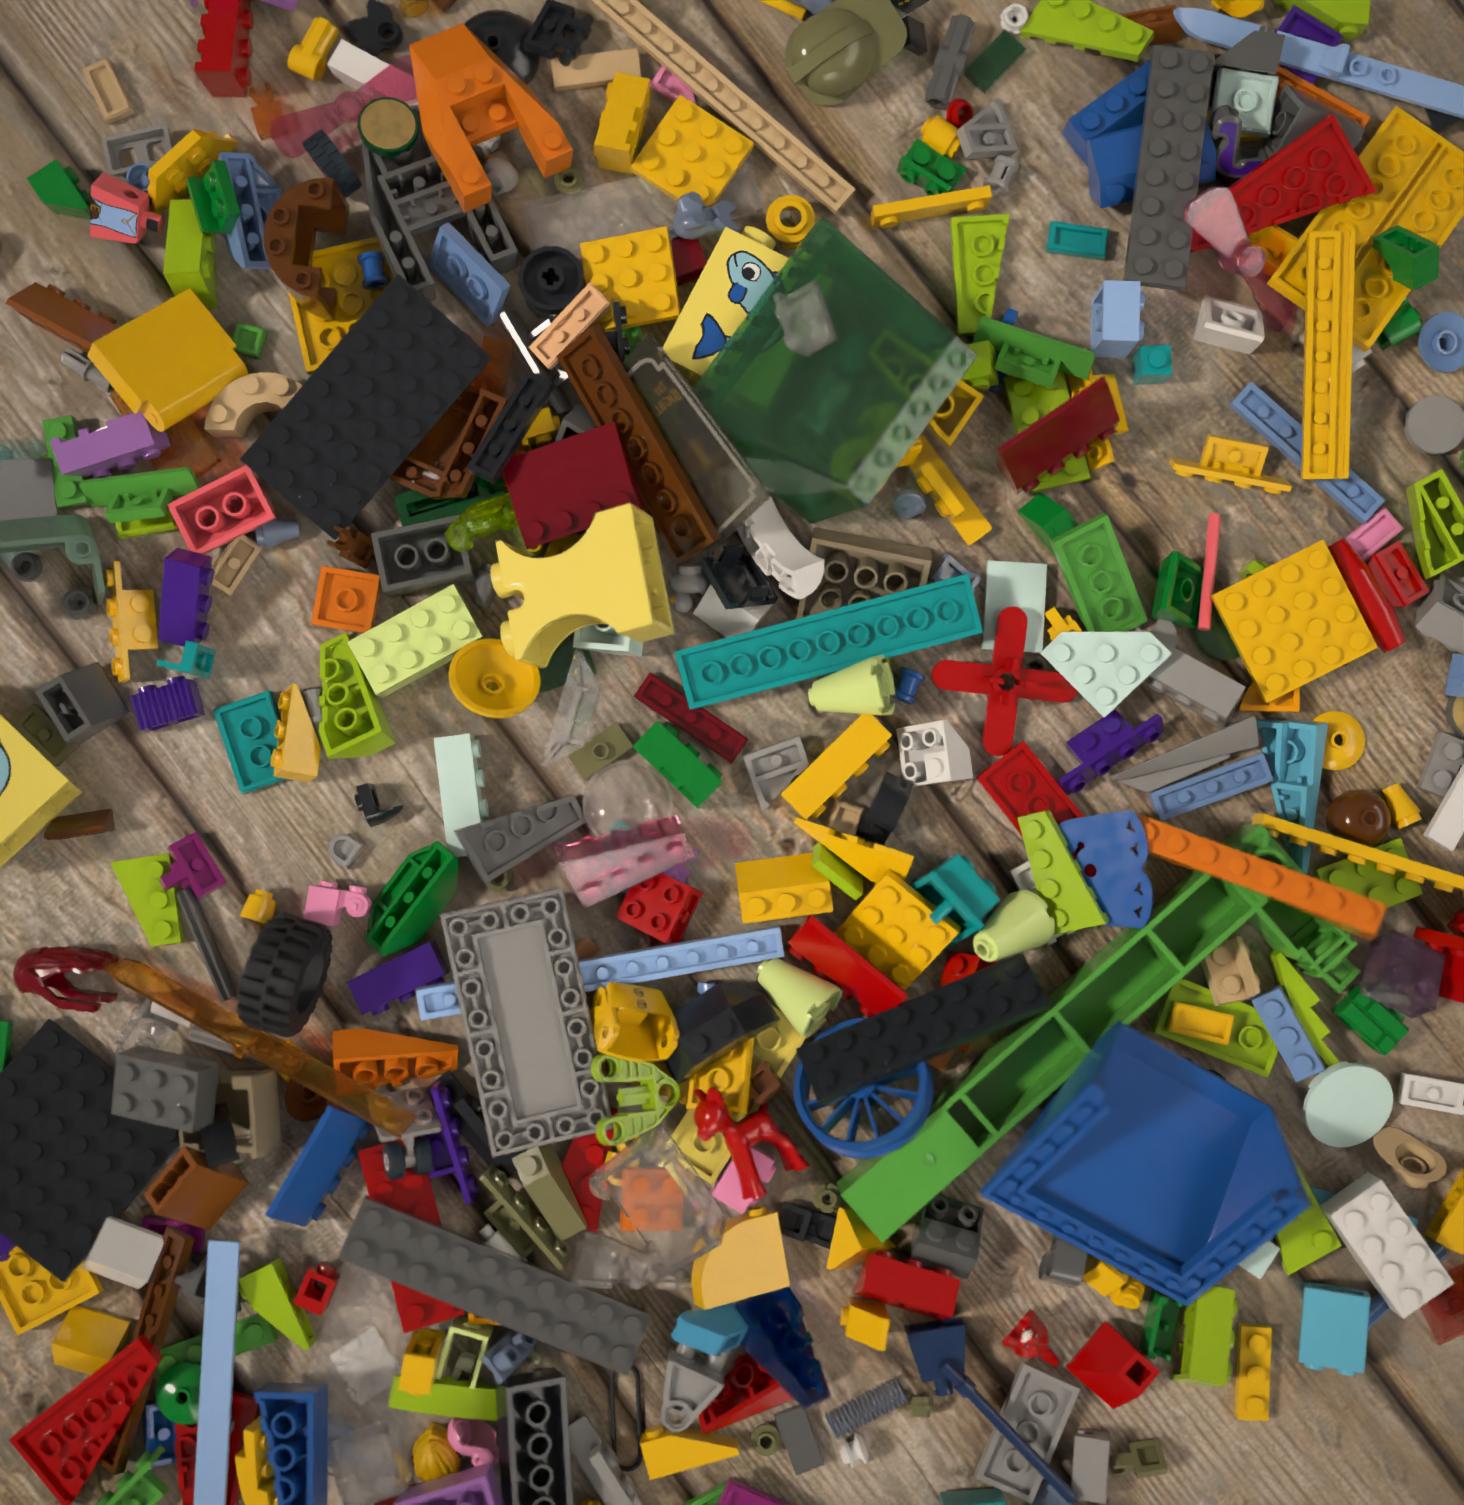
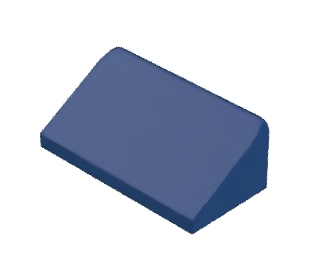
M147 1400L142 1412L144 1453L148 1450L152 1454L161 1445L165 1450L151 1468L175 1463V1423L162 1414L156 1400Z

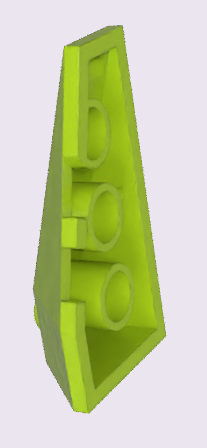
M347 632L320 644L319 677L322 679V696H319V706L322 707V722H319V734L329 759L367 757L396 744L378 697L347 643L351 640Z

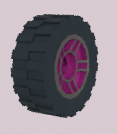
M322 129L302 142V145L325 178H334L345 198L362 187L360 180Z

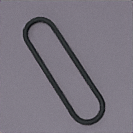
M633 1365L630 1370L633 1371L636 1379L638 1459L634 1465L629 1467L619 1463L621 1470L626 1472L633 1471L639 1467L643 1456L640 1445L642 1435L640 1376L638 1370ZM612 1370L610 1374L612 1450L617 1456L614 1388L616 1371Z

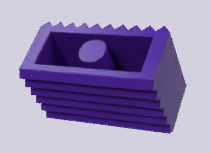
M185 676L170 678L167 680V685L159 688L156 685L141 687L138 689L139 693L130 696L140 731L151 732L205 715L196 681L185 679Z

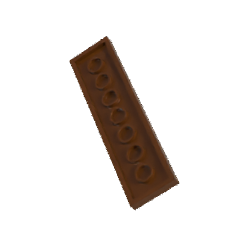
M599 324L591 326L560 352L557 358L596 426L600 427L614 421L616 422L645 506L644 510L653 517L654 527L677 566L718 541L721 537Z

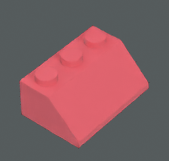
M247 465L167 504L189 550L200 554H206L276 519L271 496L262 478Z

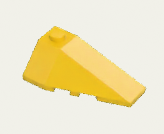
M795 817L793 822L867 880L875 882V885L889 869L902 880H905L914 859L912 855L880 844L869 843L858 837L839 833L834 829Z

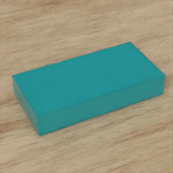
M1050 221L1045 253L1104 261L1109 229Z

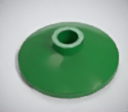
M192 1361L179 1362L169 1367L160 1377L156 1387V1401L162 1414L170 1421L182 1425L198 1422L201 1364ZM179 1392L186 1393L188 1400H181Z

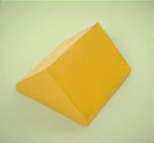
M79 1304L72 1307L51 1343L54 1364L91 1375L124 1349L132 1321Z

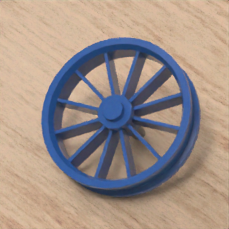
M856 1018L840 1022L825 1030L813 1041L867 1018ZM799 1061L794 1078V1099L798 1113L805 1125L828 1149L850 1158H876L901 1148L921 1129L932 1105L933 1078L929 1065L925 1061L819 1106L817 1099L809 1101L810 1082L801 1061ZM919 1075L918 1092L884 1087V1085L909 1076ZM879 1095L915 1100L909 1114L903 1119L879 1098ZM844 1100L819 1127L812 1111ZM863 1105H865L876 1139L855 1142ZM854 1106L846 1140L828 1134ZM880 1107H883L900 1122L895 1129L883 1136L880 1135L873 1110H878Z

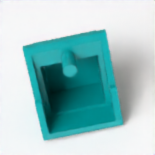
M955 854L943 859L926 875L914 878L908 884L937 907L928 916L935 925L948 916L961 927L959 933L942 951L956 945L960 940L984 927L985 925L980 920L1000 900L995 895L997 890L994 885L986 878L981 879L974 872L976 869L975 865L964 855L960 857L959 854Z

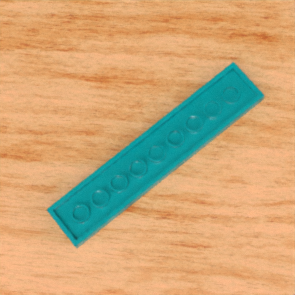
M964 574L689 647L674 653L689 709L691 710L836 672L875 655H884L883 659L977 635L983 633L969 575Z

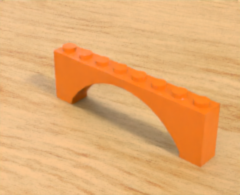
M1136 814L1145 830L1148 843V857L1160 862L1163 861L1189 868L1250 889L1309 913L1341 928V930L1372 941L1375 937L1385 912L1386 904L1141 814ZM1136 843V845L1132 847L1131 850L1138 853L1136 850L1138 844Z

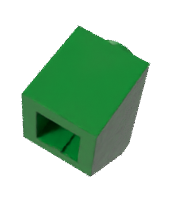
M55 159L26 178L41 201L53 213L90 220L91 195L86 189L81 191L77 185L81 180L70 166L65 168Z

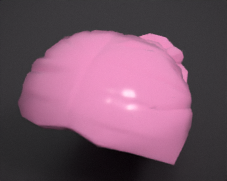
M455 1417L451 1419L448 1424L447 1437L452 1448L461 1455L472 1457L471 1462L476 1467L492 1462L493 1467L496 1466L500 1458L499 1443L496 1441L497 1432L485 1420Z

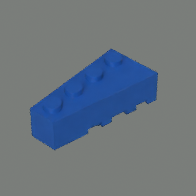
M269 1382L254 1391L256 1403H259L262 1418L260 1423L262 1432H266L269 1451H267L269 1464H273L275 1473L274 1487L278 1505H327L328 1383Z

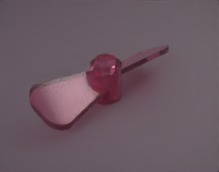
M411 55L401 56L355 92H342L338 95L335 102L275 118L270 125V134L279 151L290 158L300 157L306 152L302 142L320 129L326 135H329L345 122H357L363 107L372 100L381 97L397 98L403 102L416 99L417 93Z
M1212 187L1205 190L1186 205L1183 213L1184 220L1221 253L1219 260L1224 271L1244 277L1267 326L1273 331L1283 330L1292 315L1293 302L1267 285L1272 276L1264 269L1266 262L1265 252L1261 247L1250 244L1232 193L1223 187Z

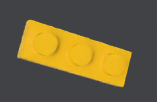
M1238 1323L1234 1416L1238 1420L1269 1421L1272 1328L1267 1324Z

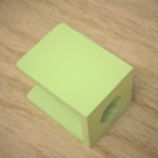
M455 1317L448 1332L435 1379L440 1380L444 1374L456 1333L483 1341L470 1389L474 1390L484 1365L480 1358L488 1351L494 1326L468 1325V1318Z

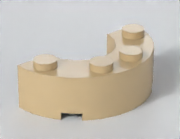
M259 372L240 377L228 384L216 396L208 410L204 429L215 438L245 439L247 428L254 418L265 412H280L303 385L290 377L270 372Z

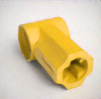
M315 17L301 45L296 44L290 51L287 61L288 69L314 82L320 81L326 70V57L339 34L337 27L322 17Z

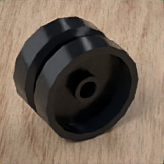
M543 246L532 251L523 260L518 272L519 287L528 309L537 318L544 321L547 319L555 320L586 287L584 272L579 260L569 250L559 246Z

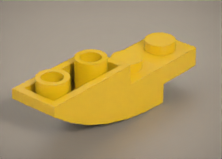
M261 1415L244 1429L245 1448L235 1455L237 1476L245 1505H278L274 1487L276 1478L273 1464H269L267 1451H269L266 1432H262Z

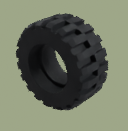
M287 913L275 915L265 923L264 929H261L256 942L253 943L250 950L251 953L246 960L245 970L239 984L241 986L237 996L239 1001L237 1012L239 1013V1019L244 1025L284 1038L295 1036L303 1030V1026L309 1021L311 1013L316 1008L318 998L321 996L322 987L326 981L327 970L331 961L332 935L324 924Z

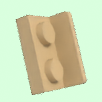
M1237 935L1223 941L1201 961L1215 1007L1249 1000L1260 993V980L1257 973L1253 971L1250 962V950L1243 941L1242 935Z

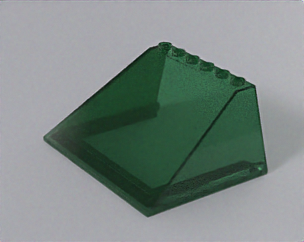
M820 216L689 394L748 473L806 522L813 524L869 505L975 361L977 355L823 216ZM686 396L676 412L733 459Z

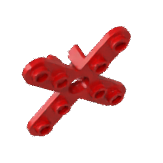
M1015 606L1006 607L998 614L991 665L941 660L934 665L931 671L932 682L940 689L988 695L982 744L984 749L994 756L1006 754L1013 745L1018 698L1066 703L1074 699L1078 692L1059 672L1022 668L1028 619L1026 613L1021 608ZM1004 673H1011L1015 678V685L1012 689L1005 691L999 686V684L1004 685V678L999 677Z

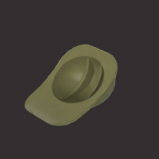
M836 0L802 22L792 32L785 49L786 64L789 68L787 71L795 84L801 87L806 97L813 103L822 106L841 103L901 52L907 39L906 26L890 0Z

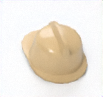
M1384 1127L1374 1135L1375 1149L1390 1164L1392 1175L1401 1184L1412 1188L1425 1189L1430 1182L1438 1181L1445 1176L1447 1166L1442 1156L1410 1134L1398 1128Z

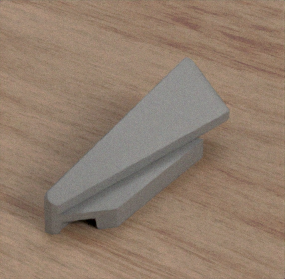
M1255 716L1244 718L1110 775V778L1115 782L1133 787L1140 792L1149 793L1230 758L1229 753L1259 746Z

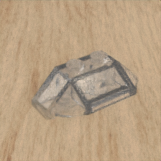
M576 648L541 760L540 765L545 767L583 748L586 740L592 741L597 724L591 723L594 712L601 713L606 696L600 694L602 686L581 649Z

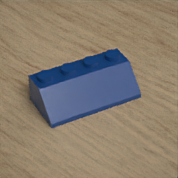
M1150 60L1068 120L1062 135L1087 167V138L1143 124Z
M1207 117L1198 185L1216 180V150ZM1142 125L1087 138L1089 195L1101 209L1133 201Z
M344 1097L328 1105L265 1215L272 1219L303 1227L307 1226L312 1220L317 1222L326 1209L327 1205L323 1201L327 1194L333 1195L342 1181V1178L338 1176L344 1166L348 1168L358 1153L354 1150L359 1139L364 1141L373 1127L369 1123L371 1120L370 1112Z

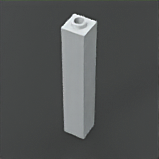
M341 39L327 64L334 78L373 99L381 97L397 98L407 103L412 109L416 108L419 111L413 77ZM496 136L472 146L474 153L486 159V156L491 151L494 152L497 149L501 136Z

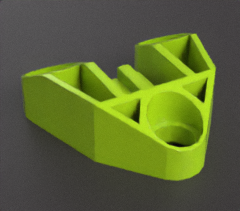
M607 1054L596 1055L592 1060L591 1073L597 1082H631L640 1080V1086L619 1088V1095H616V1100L619 1101L620 1107L642 1105V1110L615 1113L613 1116L601 1118L596 1126V1136L602 1145H620L658 1126L680 1098L681 1091L677 1082L652 1063L630 1061ZM605 1059L609 1065L607 1077L603 1076L600 1070V1065ZM663 1084L668 1085L671 1090V1096L666 1102L662 1101L659 1097V1089ZM612 1122L614 1135L612 1140H609L605 1131L607 1125Z

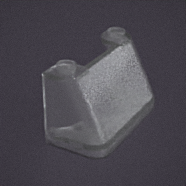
M659 1123L658 1126L641 1134L591 1174L589 1179L591 1191L597 1198H602L605 1201L611 1198L615 1200L646 1243L643 1262L649 1271L656 1274L659 1280L721 1245L726 1225L725 1213L717 1199L711 1196V1191L662 1124Z

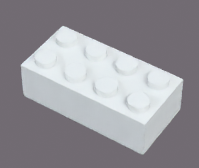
M1365 1173L1320 1205L1328 1222L1385 1303L1401 1318H1406L1454 1284L1386 1185L1373 1174Z

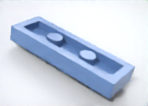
M1279 985L1254 996L1251 1001L1295 1081L1298 1082L1324 1071L1325 1065L1282 987Z

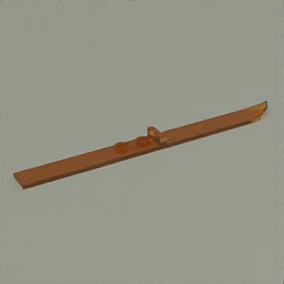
M124 958L104 968L106 973L122 985L230 1044L234 1055L242 1060L247 1054L398 1139L416 1120L417 1115L278 1037L247 1027L242 1023L238 1015L140 961Z

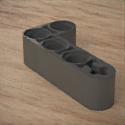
M1053 1234L1050 1251L1045 1252L1041 1259L1038 1274L1039 1280L1067 1288L1079 1286L1085 1270L1087 1252Z

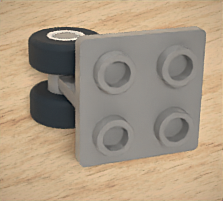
M412 1088L367 1096L366 1104L380 1141L385 1142L397 1139L402 1141V1145L400 1142L395 1141L385 1143L383 1146V1166L389 1180L401 1179L405 1176L406 1168L409 1167L413 1168L416 1175L430 1173L433 1168L430 1142L425 1136L414 1138V1136L441 1131V1123L430 1096L426 1092V1088Z

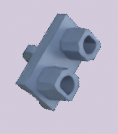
M509 1329L480 1360L483 1364L487 1365L488 1370L494 1373L496 1382L500 1384L534 1350L533 1346L537 1343V1339Z

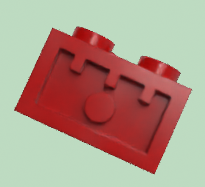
M640 864L617 912L616 918L667 944L678 943L687 929L703 895V891L684 884L645 864Z
M1416 926L1413 938L1425 942L1424 948L1428 949L1417 989L1421 992L1464 1004V938Z

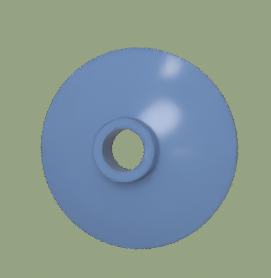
M1442 312L1435 314L1425 322L1421 329L1419 351L1422 359L1431 369L1447 373L1458 370L1464 365V318L1456 313Z

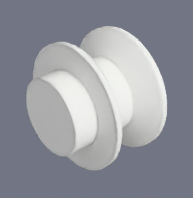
M855 1433L854 1441L847 1442L842 1438L843 1445L838 1446L844 1465L850 1463L851 1468L854 1469V1462L859 1459L867 1464L869 1454L863 1437Z

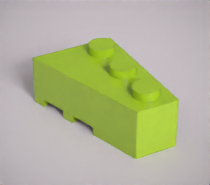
M191 199L170 200L163 274L174 296L190 288L207 309H217L215 233H202L200 231Z
M1443 469L1406 488L1420 574L1423 580L1431 578L1464 560V506Z
M1212 1286L1188 1307L1185 1305L1182 1323L1186 1325L1184 1343L1178 1342L1176 1352L1182 1355L1178 1372L1172 1370L1170 1380L1204 1388L1226 1387V1383L1229 1382L1232 1374L1229 1352L1235 1343L1232 1321L1238 1311L1235 1290Z

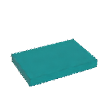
M271 690L213 709L241 794H247L287 780L273 777L274 767H271L270 764L272 752L274 749H277L278 738L274 736L277 721L281 720Z

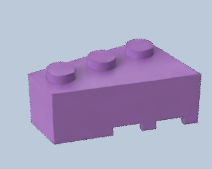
M141 412L137 415L131 413L106 421L107 426L91 433L88 428L78 430L79 437L63 440L57 437L50 440L62 475L93 477L94 479L111 477V472L118 469L127 470L137 465L136 461L159 457L162 450L171 447L166 430L163 432L156 430Z

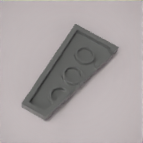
M568 795L453 831L482 882L486 884L588 820L575 796Z

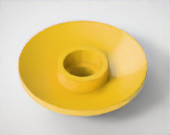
M1329 711L1318 715L1312 720L1328 723L1323 769L1331 771L1343 770L1351 767L1360 759L1365 747V735L1361 725L1355 718L1344 712ZM1336 735H1340L1343 739L1340 746L1334 742Z

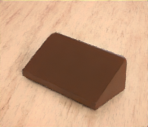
M104 809L55 817L47 827L44 839L62 840L113 832L115 830L112 809Z

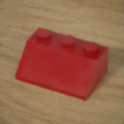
M876 1250L875 1254L870 1253L866 1255L854 1287V1295L937 1320L953 1318L961 1281L952 1277L953 1272L942 1268H935L934 1272L923 1269V1263L912 1259H905V1263L893 1260V1254L882 1250Z

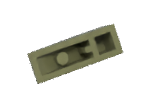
M552 1143L530 1148L512 1158L524 1188L560 1241H564L589 1228Z

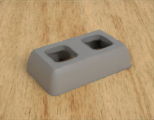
M160 124L104 137L102 145L109 174L116 177L127 175L130 167H122L119 155L120 152L129 149H135L137 163H146L152 167L159 160H150L149 145L162 142L164 143L166 153L172 149L167 125Z

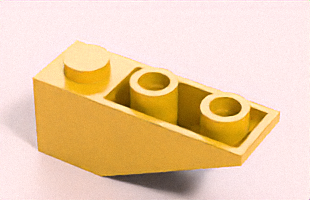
M292 683L279 696L278 708L282 709L281 720H278L275 726L274 736L278 738L277 749H274L272 752L270 764L271 767H274L273 777L309 783L318 776L321 746L298 685Z

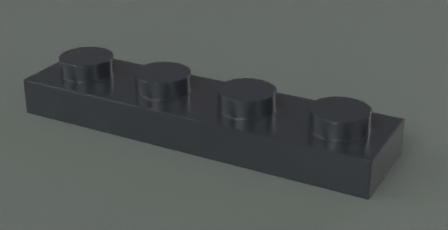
M525 372L466 468L470 474L494 485L496 484L554 390L552 381L532 372Z

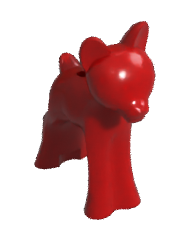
M711 1087L707 1093L701 1089L693 1090L700 1101L694 1110V1120L698 1128L697 1137L706 1142L715 1134L722 1133L738 1173L744 1200L749 1198L757 1200L767 1194L751 1152V1147L759 1141L772 1145L778 1151L786 1171H800L810 1166L800 1154L788 1133L780 1131L775 1125L771 1116L767 1113V1102L764 1105H760L757 1111L750 1113L738 1122H734L719 1089Z

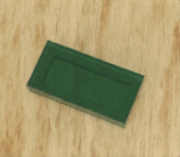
M1004 29L965 69L964 76L982 93L986 94L1021 58L1026 48Z

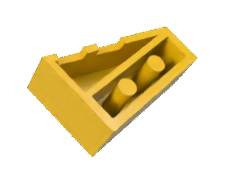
M615 72L613 82L608 83L606 90L607 102L605 109L601 112L599 129L593 148V156L597 157L600 169L633 175L630 166L638 155L652 94L651 80L649 78Z

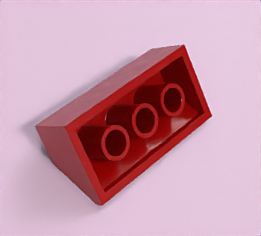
M808 915L787 940L791 945V948L788 950L801 962L805 958L815 965L812 971L823 980H827L830 977L838 984L837 987L842 990V996L848 1001L853 996L861 1003L858 1009L867 1017H872L893 1007L896 1008L908 996L812 915Z

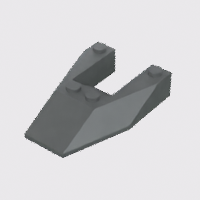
M414 108L419 130L418 139L413 148L409 151L401 152V155L396 157L379 156L371 152L363 141L362 148L369 217L393 277L395 278L399 274L430 302L436 299L435 283L412 236L462 218L478 253L482 254L485 260L499 274L518 268V250L492 197L491 202L464 213L423 136L420 112Z

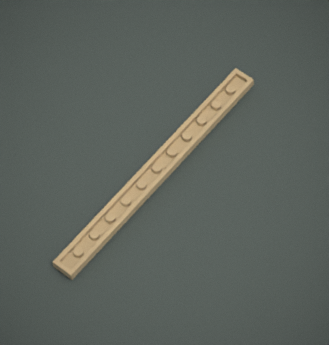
M587 0L742 135L754 142L757 148L835 215L854 195L856 189L640 2L637 0Z

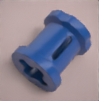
M368 251L357 256V262L362 266L364 280H362V287L364 289L377 290L389 285V279L384 275L382 265L384 254L382 252Z
M901 667L899 671L901 676L895 687V695L890 696L907 704L914 705L916 701L914 695L920 682H924L926 677L914 670Z

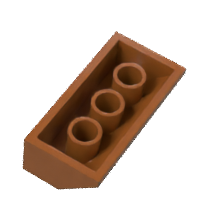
M35 282L9 297L5 303L31 323L86 353L89 352L94 341L119 328L115 325L117 321L109 315L100 311L97 316L90 312L91 307L77 298H74L73 301L64 298L66 293L52 284H48L46 288Z

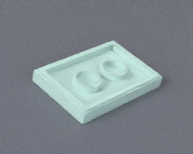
M987 560L981 650L993 651L998 614L1006 607L1015 606L1021 608L1026 613L1028 619L1024 653L1041 654L1043 651L1047 564Z

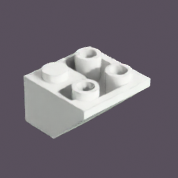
M947 720L896 728L903 780L914 784L913 786L973 779L969 747Z

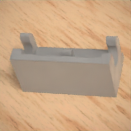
M1079 1429L1078 1433H1075L1071 1489L1077 1494L1076 1500L1106 1504L1110 1431Z

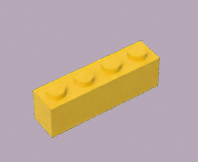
M862 714L780 796L804 820H807L809 817L815 820L826 809L823 803L831 795L836 799L848 788L844 782L851 775L858 778L869 767L866 761L873 754L879 757L891 745L887 741L892 736L891 733L873 715Z

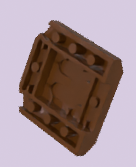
M469 385L389 480L434 500L466 498L476 476L468 472L466 467L508 400L481 388L480 390Z

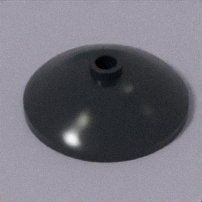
M488 10L474 15L464 23L526 85L531 82L538 70L540 55L524 50L523 41L531 29L527 21L509 11ZM492 41L498 42V45L495 47L489 46Z

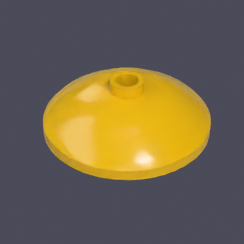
M480 639L470 642L457 651L450 664L448 678L453 694L466 708L485 717L508 718L524 712L533 704L540 689V673L538 668L517 661L515 657H511L506 652L500 639Z

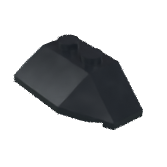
M719 982L673 1012L680 1036L675 1050L667 1060L663 1061L674 1081L680 1085L779 1021L780 1018L765 993Z

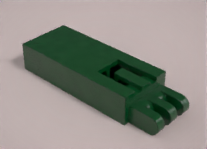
M476 477L472 486L475 485L476 490L469 492L466 500L459 502L458 498L434 500L414 490L393 497L403 527L459 514L464 518L492 509L491 503L509 498L508 491L495 492V490L506 486L504 479L497 480L494 485Z

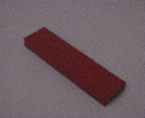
M651 672L633 696L731 764L749 740L703 707L690 710L685 695Z

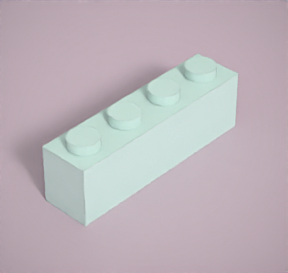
M470 733L434 738L447 849L456 857H465L467 854L453 830L485 821L484 817L489 816L487 800L482 799L481 787H485L483 769L478 770L477 758L481 757L480 741L475 740L474 735Z

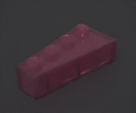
M677 815L638 824V828L623 831L620 828L612 830L609 835L593 838L591 835L580 838V842L567 845L566 842L555 844L559 863L584 908H588L696 857Z

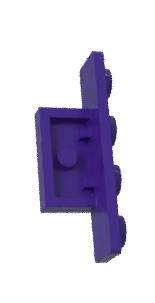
M1115 709L1105 718H1101L1066 742L1067 748L1081 765L1059 779L1060 787L1067 796L1071 793H1077L1095 777L1108 773L1112 766L1122 759L1126 760L1132 757L1137 749L1146 743L1156 741L1164 732L1162 717L1156 714L1133 729Z
M437 1081L431 1088V1094L441 1123V1131L419 1135L418 1137H427L431 1145L433 1168L429 1173L430 1178L456 1172L463 1198L467 1205L473 1202L476 1192H478V1183L475 1174H470L467 1164L470 1162L467 1147L465 1145L461 1146L458 1136L461 1134L459 1120L457 1117L452 1116L450 1106H452L450 1091L448 1088L443 1087L442 1081Z

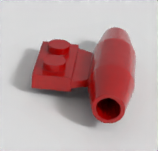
M1345 538L1328 546L1376 645L1383 653H1386L1405 643L1406 639L1394 608L1405 607L1429 593L1430 590L1400 540L1372 555L1367 563Z

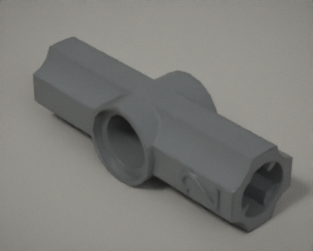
M963 14L952 15L943 45L940 44L932 69L934 73L924 101L932 108L938 110L948 108L957 80L961 78L968 56L967 49L976 24L969 16Z

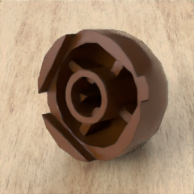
M1363 789L1342 792L1328 805L1325 816L1327 829L1330 834L1368 847L1374 846L1385 838L1392 822L1391 812L1385 800L1376 793Z

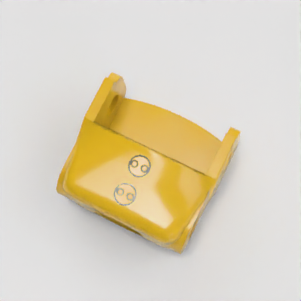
M614 981L609 982L606 987H599L596 990L592 1005L594 1012V1036L599 1052L616 1058L639 1062H655L668 1059L677 1047L680 1035L675 1016L660 990Z

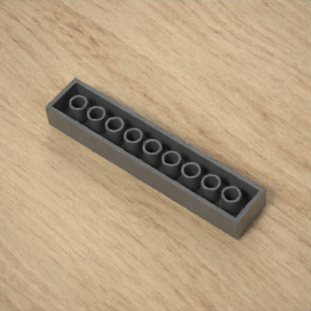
M365 1195L338 1255V1259L626 1376H628L652 1316L647 1310L367 1195Z

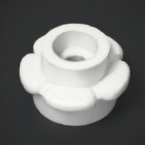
M1011 4L1001 13L1002 28L1006 32L1011 31L1013 34H1019L1029 18L1026 8L1021 4ZM1012 18H1016L1017 22H1013Z

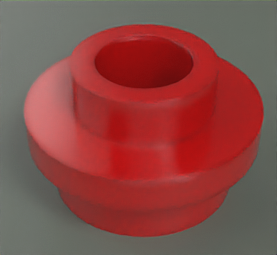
M956 98L950 102L947 108L946 119L949 123L960 129L973 118V107L965 99Z

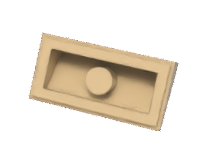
M242 535L222 545L212 560L211 568L215 571L212 585L231 596L263 546L259 547L257 542L246 535Z

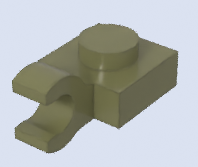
M1159 1438L1129 1443V1453L1110 1455V1468L1113 1476H1121L1134 1470L1138 1479L1167 1474L1168 1471Z

